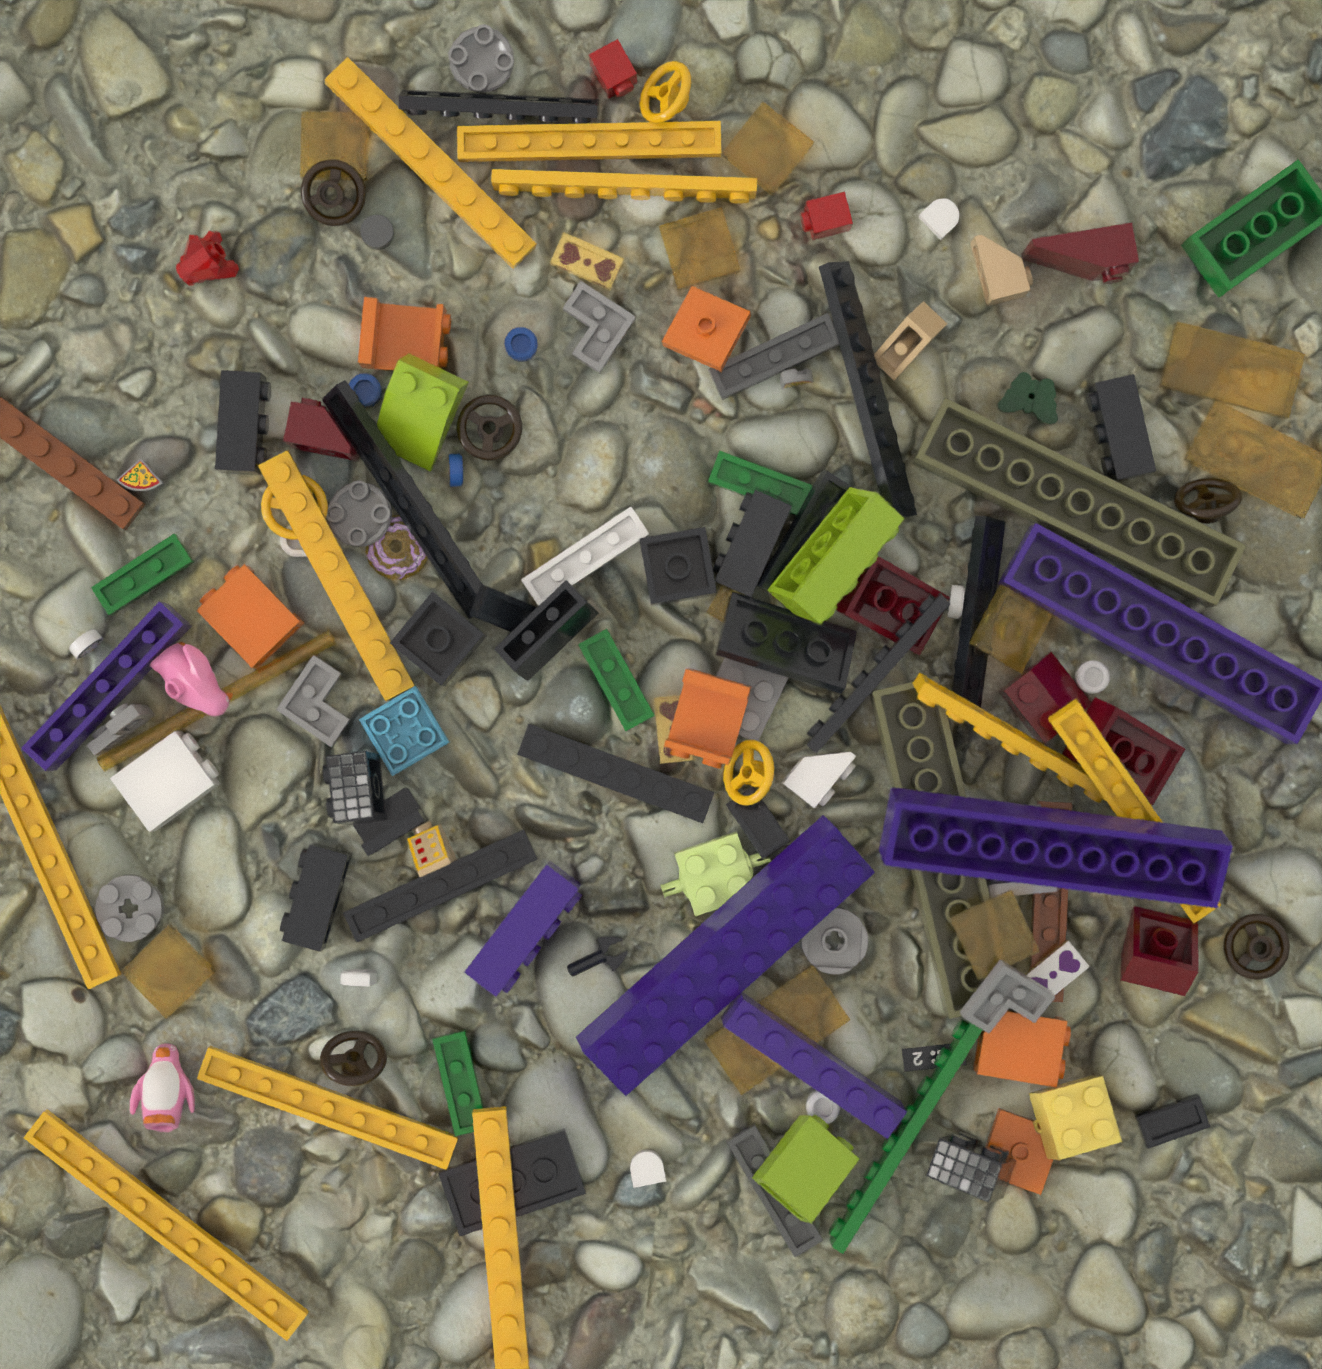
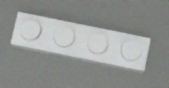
M629 507L521 579V581L539 606L565 580L574 586L640 542L639 538L647 537L650 534L633 508Z

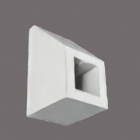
M840 752L801 757L781 783L811 807L815 808L818 803L824 806L835 793L831 787L837 779L841 778L844 781L856 765L852 761L856 756L852 752Z

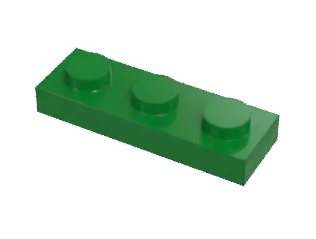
M720 450L708 480L709 484L744 497L747 492L753 494L756 487L792 502L789 513L795 516L812 488L811 484Z
M172 534L92 586L91 589L107 614L113 616L193 564L194 560L178 535Z
M607 629L578 644L625 731L655 716Z
M466 1030L433 1037V1045L454 1135L456 1137L474 1132L473 1109H482L484 1105Z

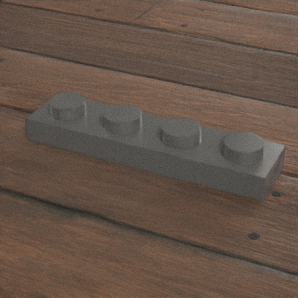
M826 313L728 359L722 372L709 368L708 372L721 399H727L780 374L782 371L791 369L840 346L835 326L829 314Z
M755 1123L727 1139L728 1146L793 1256L796 1257L822 1242L823 1238L814 1222L800 1221L752 1179L771 1153L769 1146Z

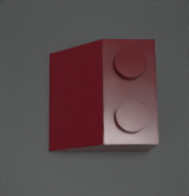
M302 398L301 403L291 401L283 439L285 443L295 450L359 462V454L334 417L326 410L327 407L321 405L322 402L308 398Z
M1052 651L1048 652L998 691L1031 735L1043 744L1058 734L1048 720V717L1075 699L1084 710L1091 704Z
M1134 906L1131 911L1121 953L1120 980L1186 996L1199 972L1198 921L1193 924L1190 919Z

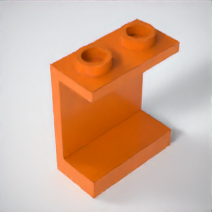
M364 297L358 364L364 369L394 371L398 360L410 353L439 368L447 367L448 347H443L444 334H450L451 314H446L447 310L444 304H437L436 308L383 304L380 303L378 298Z
M244 564L240 568L237 565L224 576L226 582L218 590L213 588L201 598L200 603L202 605L196 611L251 668L258 669L305 622L296 613H292L254 574L255 571L250 566Z
M687 668L682 680L684 684L669 737L665 740L664 747L671 748V755L684 759H689L690 754L703 758L702 764L721 769L722 764L729 765L731 762L752 686Z
M1007 1011L990 1033L982 1030L979 1035L973 1070L978 1075L1057 1088L1058 1079H1063L1065 1073V1060L1062 1059L1063 1046L1069 1045L1071 1028L1067 1026V1021L1059 1016H1055V1018L1040 1016L1036 1023L1018 1012Z

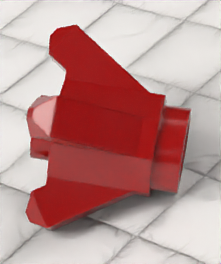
M208 231L203 239L198 235H189L184 255L180 257V262L176 264L177 273L186 284L194 286L196 283H203L206 280L236 277L239 266L234 260H225L226 253L220 245L222 237L218 231Z

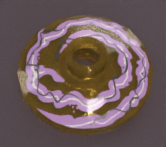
M392 515L389 529L380 540L372 545L365 546V553L371 567L378 574L390 580H405L413 577L425 567L428 561V557L399 515ZM396 540L401 541V551L397 553L392 552V542Z

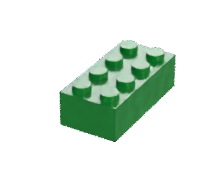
M1298 159L1196 231L1181 246L1215 294L1220 298L1322 225V191Z

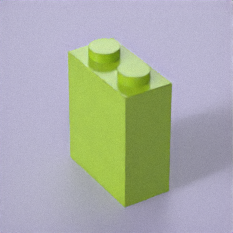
M815 1114L813 1116L799 1115L752 1177L754 1181L796 1218L808 1223L814 1221L859 1161V1158L852 1153L853 1146L840 1136L835 1138L827 1131L829 1125Z

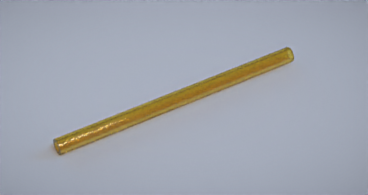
M327 630L223 687L221 690L233 694L229 702L231 703L307 661L313 655H318L336 645V640L330 630ZM187 707L98 756L97 761L102 770L106 772L162 741L174 731H180L202 719L207 714Z

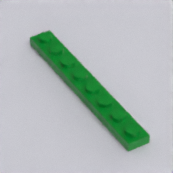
M963 1019L957 1023L951 1035L954 1037V1040L948 1049L942 1048L934 1061V1065L937 1067L931 1077L926 1075L920 1082L916 1091L919 1096L913 1105L908 1104L905 1107L907 1113L900 1121L901 1125L895 1134L892 1133L888 1139L884 1140L881 1147L884 1152L878 1162L873 1160L867 1167L863 1176L866 1181L861 1189H854L846 1202V1206L849 1208L842 1219L837 1217L831 1225L828 1234L831 1236L829 1241L832 1248L842 1254L845 1252L981 1034V1028Z

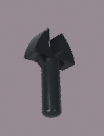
M608 935L599 936L597 938L600 943L598 950L568 964V973L574 977L601 963L609 964L612 971L616 970L624 961L628 949L616 956L611 954L605 955L610 945L622 941L623 938Z

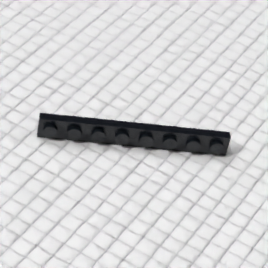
M849 261L828 262L819 266L878 490L880 496L904 519L917 515L915 500L909 486L906 466L902 460L897 433L892 423L889 403L885 397L880 370L872 348V340L864 319L863 306L857 293L854 273L851 270Z
M346 380L336 384L322 398V401L468 619H471L472 616L469 614L482 584L471 568L469 561L463 556L451 538L448 530L444 528L434 513L430 503L426 501L416 486L412 476L408 474L396 456L394 449L388 444L378 429L376 422L369 416L359 401L357 394L351 389Z

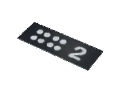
M951 1044L902 1049L904 1072L936 1069L937 1066L934 1065V1061L942 1048L948 1049ZM966 1058L962 1062L961 1066L967 1065Z

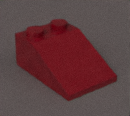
M1132 222L1034 238L1021 253L1022 260L1090 281L1103 280V284H1113L1122 281L1123 276L1130 274V270L1139 263Z
M878 556L874 564L869 568H865L857 578L858 582L855 588L850 593L844 595L836 604V611L895 643L899 639L895 633L907 620L913 623L918 618L921 612L917 609L930 594L935 598L941 593L949 601L950 597ZM942 614L909 651L919 656L921 655Z
M1094 697L1086 714L1148 802L1153 806L1183 755L1185 748L1118 707ZM1066 746L1062 755L1066 756L1067 758L1071 759L1072 761L1080 765V763L1077 761V759L1072 754L1070 749Z

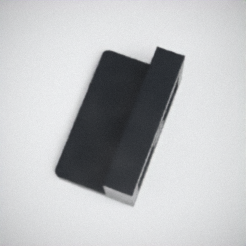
M403 788L385 800L387 820L353 825L364 842L361 846L367 856L376 853L428 820L409 788Z

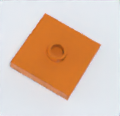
M691 286L662 340V345L722 372L751 317V312Z
M998 1108L985 1146L995 1145L1009 1151L1008 1157L1017 1160L1009 1184L1041 1195L1053 1159H1047L1041 1135L1036 1133L1034 1129V1120Z

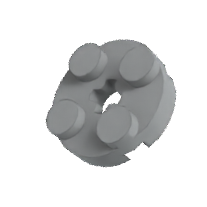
M139 875L120 876L111 880L100 889L95 905L96 918L105 935L124 942L137 941L150 935L161 922L164 915V899L156 886L154 887L146 878ZM126 899H131L132 904L138 905V911L133 912L132 917H127V913L122 911V906L126 904Z
M836 907L801 939V946L808 961L818 970L827 974H843L856 966L865 956L868 948V935L865 927L856 915L847 909ZM832 931H837L838 936L844 939L843 944H838L835 950L831 949L829 943H825V938L831 936Z

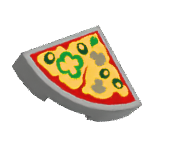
M808 368L802 371H797L796 369L785 370L781 372L779 377L782 389L814 382L812 371Z
M141 458L116 480L122 486L138 492L154 491L165 485Z

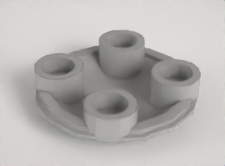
M485 24L462 32L453 42L448 52L450 69L455 80L465 89L476 93L491 92L501 87L511 76L514 67V53L508 39L499 31Z
M357 480L347 484L335 493L329 502L326 518L337 539L346 545L363 547L372 545L384 536L390 526L392 511L390 502L382 490L373 484Z

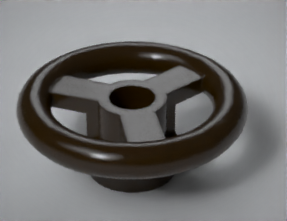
M328 159L316 163L306 172L301 183V199L306 211L319 223L327 226H342L352 222L361 213L366 201V188L361 175L353 166L341 160ZM325 170H330V179L321 183L317 188L316 194L311 196V185L315 177ZM341 171L347 174L355 185V203L344 194V189L340 184ZM330 187L337 191L336 199L329 198L327 191ZM321 204L326 208H334L340 205L347 213L341 216H328L320 212L315 206Z
M482 395L472 399L462 408L456 424L457 436L462 447L473 457L486 461L498 460L510 454L517 447L522 435L521 416L516 407L507 399L497 395ZM483 405H496L507 413L498 418L494 416L482 417L474 410ZM467 420L477 425L478 435L483 440L482 449L476 447L468 438L466 431ZM488 423L496 425L495 431L491 434L484 432V427ZM512 423L513 429L509 441L503 447L493 450V443L500 441L504 435V427Z
M1204 478L1188 482L1181 486L1174 496V504L1181 513L1193 517L1198 522L1204 524L1219 521L1222 516L1236 510L1242 500L1241 491L1236 485L1216 478ZM1208 488L1222 489L1231 495L1217 494L1216 492L1209 491ZM1196 490L1198 493L1197 499L1190 504H1186L1184 502L1185 496Z
M1249 914L1239 918L1229 927L1224 938L1223 948L1228 964L1237 974L1248 979L1261 980L1275 975L1283 968L1289 956L1290 943L1285 929L1274 918L1264 914ZM1256 924H1263L1271 928L1278 937L1280 947L1275 946L1271 938L1258 934ZM1245 927L1248 937L1246 950L1237 959L1234 953V940L1238 932ZM1257 942L1262 943V950L1259 953L1254 951V946ZM1273 956L1277 957L1265 969L1253 970L1246 968L1252 960L1267 962Z
M346 1031L334 1036L324 1045L320 1055V1064L325 1075L332 1081L345 1086H359L373 1081L382 1073L387 1062V1052L383 1043L376 1036L364 1031ZM347 1041H357L353 1049L347 1050L344 1054L331 1055L338 1045ZM368 1044L377 1053V1062L372 1069L367 1065V1061L364 1058V1050ZM341 1065V1074L332 1066Z

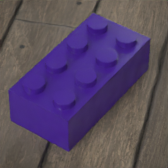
M549 861L464 973L495 997H497L501 990L507 994L521 975L517 971L520 965L523 963L528 967L539 953L541 947L537 943L542 936L549 940L562 922L557 918L562 910L569 913L581 898L582 894L578 892L581 884L552 861Z

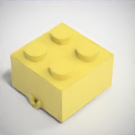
M1087 1076L1059 1084L1057 1088L1049 1087L1029 1093L1036 1118L1033 1121L1036 1133L1041 1135L1047 1159L1062 1160L1122 1142L1103 1076Z

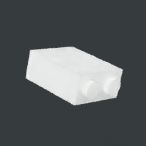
M174 731L110 778L149 832L157 831L220 785L216 778L219 775L217 769L208 759L204 761L197 752L200 747L188 732L184 734L182 731Z

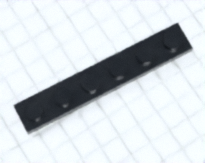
M402 90L398 96L399 109H407V114L426 115L427 110L440 111V115L445 117L460 116V112H471L475 118H492L493 114H506V119L524 120L526 115L539 116L540 121L546 122L558 121V117H572V122L590 123L591 118L597 119L599 113V99L423 90Z
M975 516L974 528L972 530L971 553L967 567L968 575L952 687L953 692L979 707L982 704L1006 521L987 516Z
M941 593L935 598L930 594L917 609L921 612L918 618L913 623L907 620L898 629L895 635L899 639L893 646L889 648L887 645H884L873 658L876 665L868 673L863 669L851 682V685L854 687L851 693L846 698L841 694L828 708L832 714L826 721L823 722L818 719L806 734L810 738L806 745L817 754L951 604L948 599Z
M528 724L517 753L519 756L700 823H704L715 793L532 724Z
M525 829L427 875L418 877L343 912V915L357 943L538 860V857Z

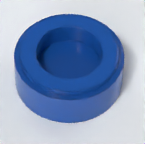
M514 328L505 338L506 352L515 361H528L535 356L538 350L537 338L527 328Z
M366 373L359 374L349 383V386L357 394L364 408L373 407L380 401L382 387L374 376Z
M460 453L448 454L450 487H462V455Z

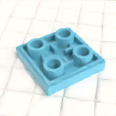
M417 686L412 687L359 719L392 776L450 743Z

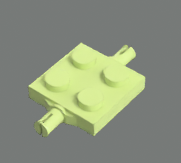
M736 831L674 852L679 867V879L661 884L660 886L664 898L684 892L690 900L694 915L698 916L719 909L753 878L752 868L770 863L771 860L770 857L763 860L759 853L748 856L741 846Z

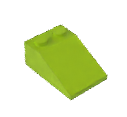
M410 353L400 358L397 362L385 392L377 427L388 444L394 449L397 456L431 472L469 382Z

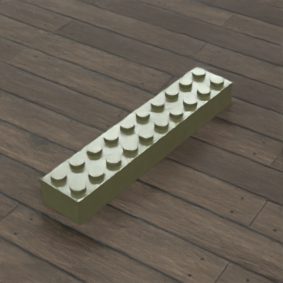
M947 398L940 403L911 462L1207 608L1218 605L1246 547L1241 542Z
M938 676L930 678L935 682L939 683ZM913 682L872 691L869 695L891 787L966 797L948 717L945 714L946 709L937 704L932 708L917 698L918 693L912 684ZM911 869L944 1014L949 1019L961 1017V1009L1000 960L1005 962L986 879Z

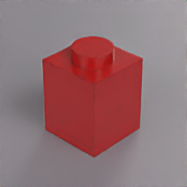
M618 39L589 54L590 66L608 99L615 95L617 97L625 96L634 89L633 85L637 84V73Z
M845 191L806 201L805 212L800 213L804 232L810 231L812 241L848 232L853 225Z

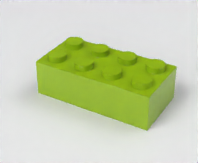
M849 487L767 591L794 615L821 624L835 613L836 604L840 599L855 588L858 582L857 578L864 569L874 564L878 558V552L883 545L897 535L899 525L903 522L904 518L878 493Z

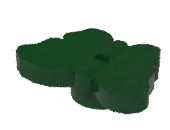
M1021 372L1010 384V388L1006 390L1003 398L997 403V409L1006 414L1022 410L1025 414L1032 413L1043 424L1053 425L1058 421L1056 413L1057 403L1054 400L1056 397L1054 382L1048 378L1040 382L1035 379L1032 380L1030 374ZM1029 394L1033 395L1034 398L1030 399L1028 397Z

